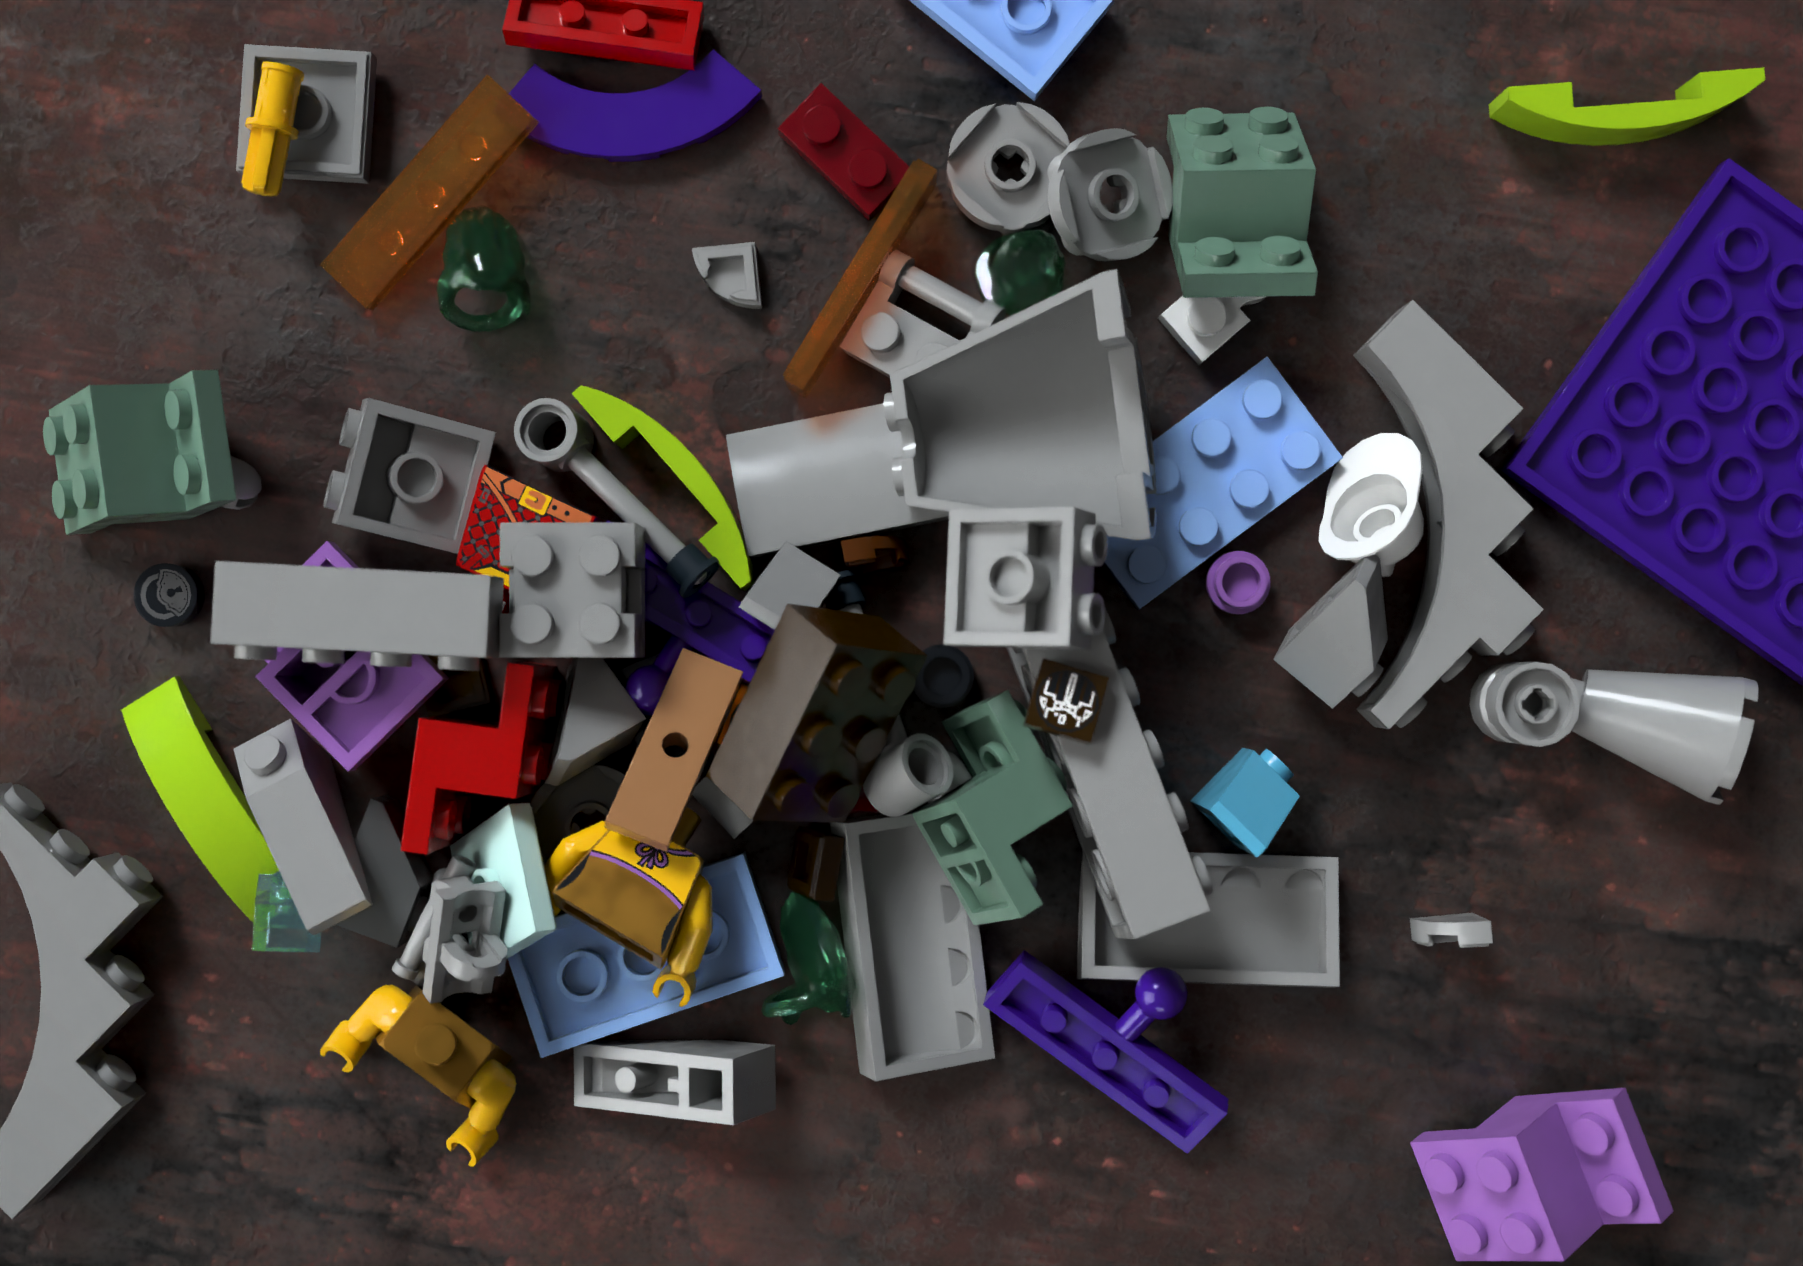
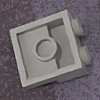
M372 398L363 399L360 411L348 408L339 445L350 448L345 472L333 470L331 473L323 507L335 510L332 520L334 524L458 554L479 476L484 464L488 465L496 432Z
M1078 507L949 509L944 645L954 647H1017L1033 650H1091V635H1099L1105 621L1103 599L1100 594L1093 593L1094 566H1102L1104 564L1108 547L1104 527L1096 524V514Z

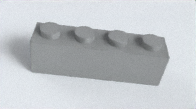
M215 561L211 644L235 645L234 658L277 660V647L303 648L302 662L344 664L345 651L370 652V665L412 667V654L438 655V669L479 671L480 658H500V613H502L504 578L475 574Z

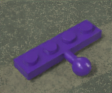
M646 543L645 622L667 634L670 638L652 665L637 668L627 679L625 690L642 714L645 716L653 715L683 648L743 671L742 681L749 685L775 630L739 608L741 604L739 600L709 582L695 594L684 599L679 594L681 586L665 571L668 564Z
M1025 950L987 991L983 1003L986 1008L1188 1154L1228 1113V1098L1141 1035L1155 1019H1170L1183 1010L1188 996L1187 987L1183 978L1174 970L1166 967H1156L1146 971L1136 984L1135 1003L1120 1019Z

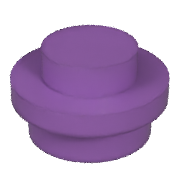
M1233 551L1220 556L1212 563L1206 576V590L1210 600L1220 610L1230 614H1245L1254 611L1266 600L1270 590V575L1266 565L1254 554L1245 551Z

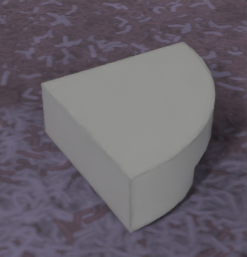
M755 242L692 248L694 261L701 277L716 295L739 307L762 309Z
M1474 913L1410 918L1411 938L1417 944L1433 946L1434 943L1458 941L1460 948L1487 947L1493 943L1491 921Z

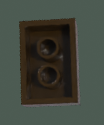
M788 603L706 776L751 820L845 823L850 811L855 807L859 799V793L869 772L887 743V737L906 699L911 695L915 687L916 678L928 655L879 616Z

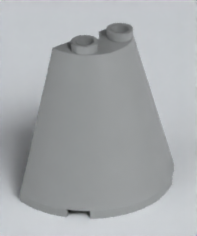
M1117 269L1101 272L890 374L892 392L884 395L885 418L891 432L901 431L903 442V456L895 457L892 460V477L897 495L905 496L907 506L949 512V509L1078 507L1095 513L1096 524L1104 527L1107 536L1131 540H1144L1154 537L1157 514L1155 507L1148 508L1147 494L1157 493L1149 408L1137 337L1134 338V334L1125 325V318L1131 317V309L1122 278Z

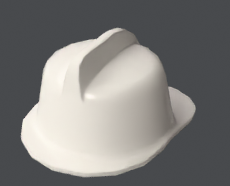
M1380 433L1360 441L1348 450L1338 462L1328 484L1324 514L1319 529L1318 541L1325 554L1337 560H1351L1353 563H1357L1362 558L1377 555L1380 558L1382 577H1389L1393 573L1395 563L1407 557L1417 547L1423 536L1424 518L1418 501L1423 470L1422 455L1413 440L1399 433Z

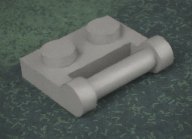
M896 249L884 262L877 284L841 343L840 348L844 353L890 378V374L960 341L894 305L903 289L970 325L971 328L966 338L1004 320L1006 308L989 299L982 303L915 267L914 258Z

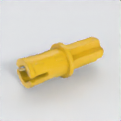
M266 61L262 62L261 66L262 75L254 117L246 118L245 127L251 130L241 184L245 190L257 195L278 196L282 188L290 140H297L299 131L293 127L304 73L286 64Z

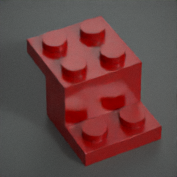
M508 662L500 721L450 714L418 719L400 851L427 855L455 843L458 834H465L471 815V797L463 796L464 792L517 799L538 791L541 786V780L545 781L553 744L547 742L550 717L558 718L564 691V681L555 679L557 665L534 662Z

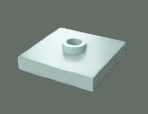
M530 803L507 805L450 846L452 857L453 855H460L477 865L470 879L474 884L499 881L506 890L500 939L507 947L506 959L556 930L554 911ZM473 931L467 932L468 941L470 945L472 941Z

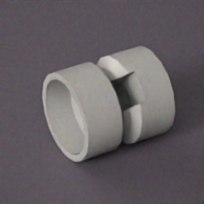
M1504 662L1491 666L1477 678L1471 689L1469 702L1474 722L1487 736L1496 741L1537 747L1557 743L1567 736L1579 718L1581 704L1577 686L1569 675L1553 664L1541 662Z

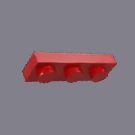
M509 0L502 30L506 45L694 71L705 18L703 2L692 0Z

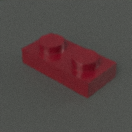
M822 83L777 128L779 136L869 221L913 176V170Z

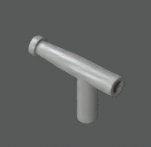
M453 855L447 868H441L435 872L432 882L437 879L463 875L471 879L477 865L463 856ZM429 901L419 917L401 958H397L392 966L394 973L407 980H415L420 972L419 965L423 961L424 941L430 936L433 907Z

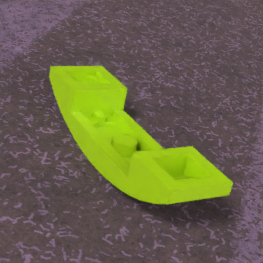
M1765 68L1700 72L1675 90L1676 100L1574 107L1572 82L1507 87L1488 105L1489 117L1527 135L1567 144L1600 146L1643 142L1683 131L1719 113L1764 82Z
M583 385L571 393L620 448H625L640 434L646 439L718 522L699 539L701 544L713 557L715 556L719 560L720 566L740 589L747 591L755 584L752 560L747 556L744 535L739 521L720 487L699 460L661 424L627 402Z
M174 676L121 709L137 753L163 803L197 856L238 908L253 924H257L293 902L246 797L206 734L212 728L180 676Z

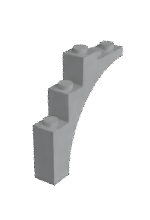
M1414 300L1397 310L1353 355L1377 382L1393 406L1408 438L1413 440L1421 452L1423 470L1421 481L1426 501L1428 528L1426 567L1420 598L1410 628L1395 659L1380 682L1356 709L1373 727L1390 729L1394 724L1402 728L1417 717L1427 704V701L1422 696L1438 679L1446 683L1467 666L1472 658L1467 652L1470 647L1480 656L1499 655L1501 652L1505 655H1510L1518 650L1535 631V628L1530 623L1544 610L1489 556L1491 552L1495 556L1501 555L1523 535L1525 529L1519 523L1533 508L1479 453L1481 452L1487 458L1503 446L1515 432L1509 423L1524 408Z
M10 782L0 784V851L6 858L22 890L32 919L39 953L41 979L40 1016L33 1056L22 1089L7 1120L0 1129V1208L13 1219L39 1203L146 1094L135 1082L136 1075L133 1069L121 1058L105 1053L102 1048L155 994L143 983L145 977L136 964L122 955H114L110 950L163 896L150 884L153 881V877L148 869L131 856H122L118 852L90 860L88 858L90 851L87 845L72 832L66 829H58L42 813L45 809L44 804L32 791L22 785Z

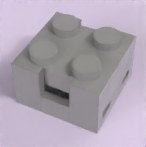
M635 522L500 523V566L509 568V613H500V657H645V527Z

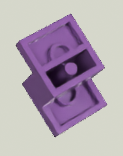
M326 541L302 565L359 568L335 542ZM277 647V660H265L268 664L255 676L348 772L356 770L449 679L427 655L412 654V667L370 665V652L345 651L344 664L302 662L303 648Z
M1626 1088L1515 1096L1474 1129L1426 1131L1410 1142L1456 1261H1565L1603 1224H1659L1674 1212Z

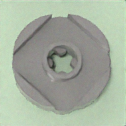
M1017 102L1016 105L1004 104L995 107V103L981 107L969 115L958 127L951 140L946 180L952 197L959 209L970 220L986 229L1012 236L1020 234L1026 229L1037 227L1051 217L1048 206L1049 181L1047 170L1054 157L1062 154L1070 145L1066 132L1053 116L1035 105ZM1015 153L1019 154L1024 159L1020 170L1025 177L1018 182L1011 178L1006 182L996 177L998 166L993 161L994 158L1001 154L1004 158L1009 159Z
M1119 128L1089 133L1074 140L1062 154L1055 156L1050 162L1047 170L1049 212L1053 224L1061 236L1064 247L1070 253L1077 256L1084 255L1096 261L1123 260L1140 255L1148 250L1158 239V237H1153L1158 232L1161 221L1169 218L1173 206L1172 180L1163 157L1154 147L1146 148L1140 140L1131 137L1136 134ZM1106 178L1110 187H1119L1121 191V199L1113 203L1114 213L1109 212L1106 205H1102L1100 200V190H1102V183Z

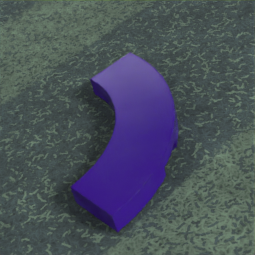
M712 50L695 66L694 71L689 70L675 80L661 86L631 93H603L578 88L548 74L534 63L493 112L499 119L518 133L560 153L608 159L609 162H635L660 158L662 154L683 149L697 142L699 145L709 140L744 116L763 95L761 89L715 50Z

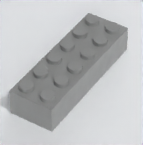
M1105 609V621L1099 635H1091V650L1006 648L1028 706L1043 658L1109 677L1091 744L1086 745L1042 731H1038L1047 757L1059 766L1066 779L1067 789L1065 792L1073 804L1068 809V813L1116 938L1137 939L1211 911L1205 896L1213 893V887L1208 871L1200 856L1197 855L1190 858L1181 834V832L1189 829L1185 811L1178 796L1174 792L1166 795L1157 772V769L1164 767L1163 755L1153 732L1150 729L1142 732L1133 707L1140 705L1139 693L1128 668L1125 667L1119 670L1109 647V645L1116 643V635L1111 619Z

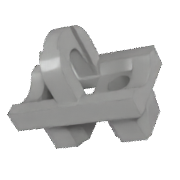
M463 875L437 879L432 882L429 901L433 907L430 936L424 941L422 957L426 963L422 993L430 1004L442 1002L446 997L456 993H491L494 977H500L504 973L507 947L500 939L506 890L499 881L474 884L469 877ZM473 931L471 945L461 933Z

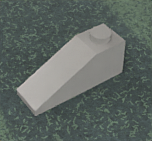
M292 719L234 748L246 800L306 930L314 936L373 905L330 755Z
M593 1040L574 1047V1106L736 1125L776 1109L775 1045L729 1040Z

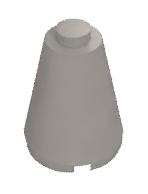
M1592 669L1586 670L1582 681L1571 678L1577 686L1581 701L1579 718L1571 730L1572 732L1703 801L1717 805L1724 801L1718 787L1732 789L1750 743L1755 720L1742 717L1741 715L1744 698L1758 702L1759 689L1758 683L1755 680L1731 676Z

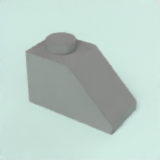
M1372 555L1360 559L1288 630L1273 659L1332 709L1350 692L1357 697L1363 695L1376 682L1383 671V667L1378 664V661L1387 643L1388 635L1380 558L1377 555Z

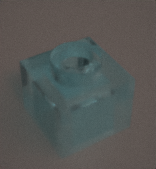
M280 871L274 874H259L254 908L252 951L320 952L321 932L313 936L306 930Z

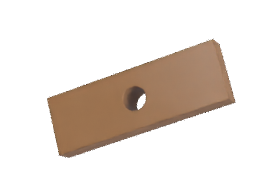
M685 648L682 649L606 817L605 828L662 851H668L742 681L743 671ZM671 745H677L682 747L686 753L680 757H671L664 752V749Z

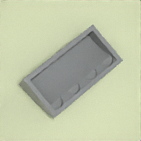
M884 403L726 435L747 556L751 559L777 554L785 541L798 549H804L949 519V512L907 506L905 496L897 495L892 477V460L895 457L903 456V442L901 431L891 432L888 428Z
M916 810L909 811L899 817L881 814L846 819L845 823L830 822L831 833L845 838L837 888L859 1072L874 1081L995 1058L990 1010L983 1005L987 993L980 927L979 925H973L911 814Z
M1082 850L1077 980L1138 982L1139 978L1146 971L1156 967H1166L1177 972L1185 983L1316 988L1340 987L1338 857L1259 855L1255 857L1251 854L1188 852L1190 858L1197 855L1200 856L1210 876L1213 893L1205 897L1211 911L1137 939L1116 938Z

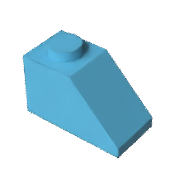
M1242 748L1190 802L1235 846L1258 857L1268 847L1300 795L1287 783L1294 774L1271 751L1265 749L1258 755L1254 750Z

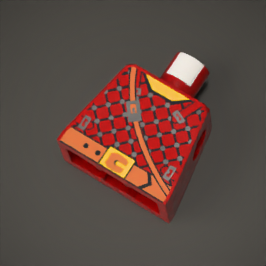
M484 464L460 544L456 565L475 575H491L504 578L502 613H509V568L500 566V523H587L605 521Z

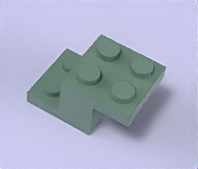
M1258 107L1251 110L1250 113L1223 114L1221 111L1213 108H1194L1186 114L1168 115L1166 138L1174 165L1172 182L1173 206L1170 212L1168 237L1183 298L1315 296L1318 270L1307 243L1316 167L1295 113H1287L1276 107Z
M192 370L166 384L89 385L49 409V417H46L43 425V439L47 453L55 455L58 480L54 482L52 487V503L56 516L59 519H64L66 535L90 534L112 524L187 520L236 501L218 370Z
M1009 690L965 708L942 721L972 778L937 800L911 813L973 925L1023 918L1043 905L1035 890L1037 879L1034 871L1021 855L1014 853L1010 845L1073 806L1065 792L1067 783L1064 774L1059 766L1043 753L1033 735L1035 729L1023 726L1027 709L1020 702L1012 698Z

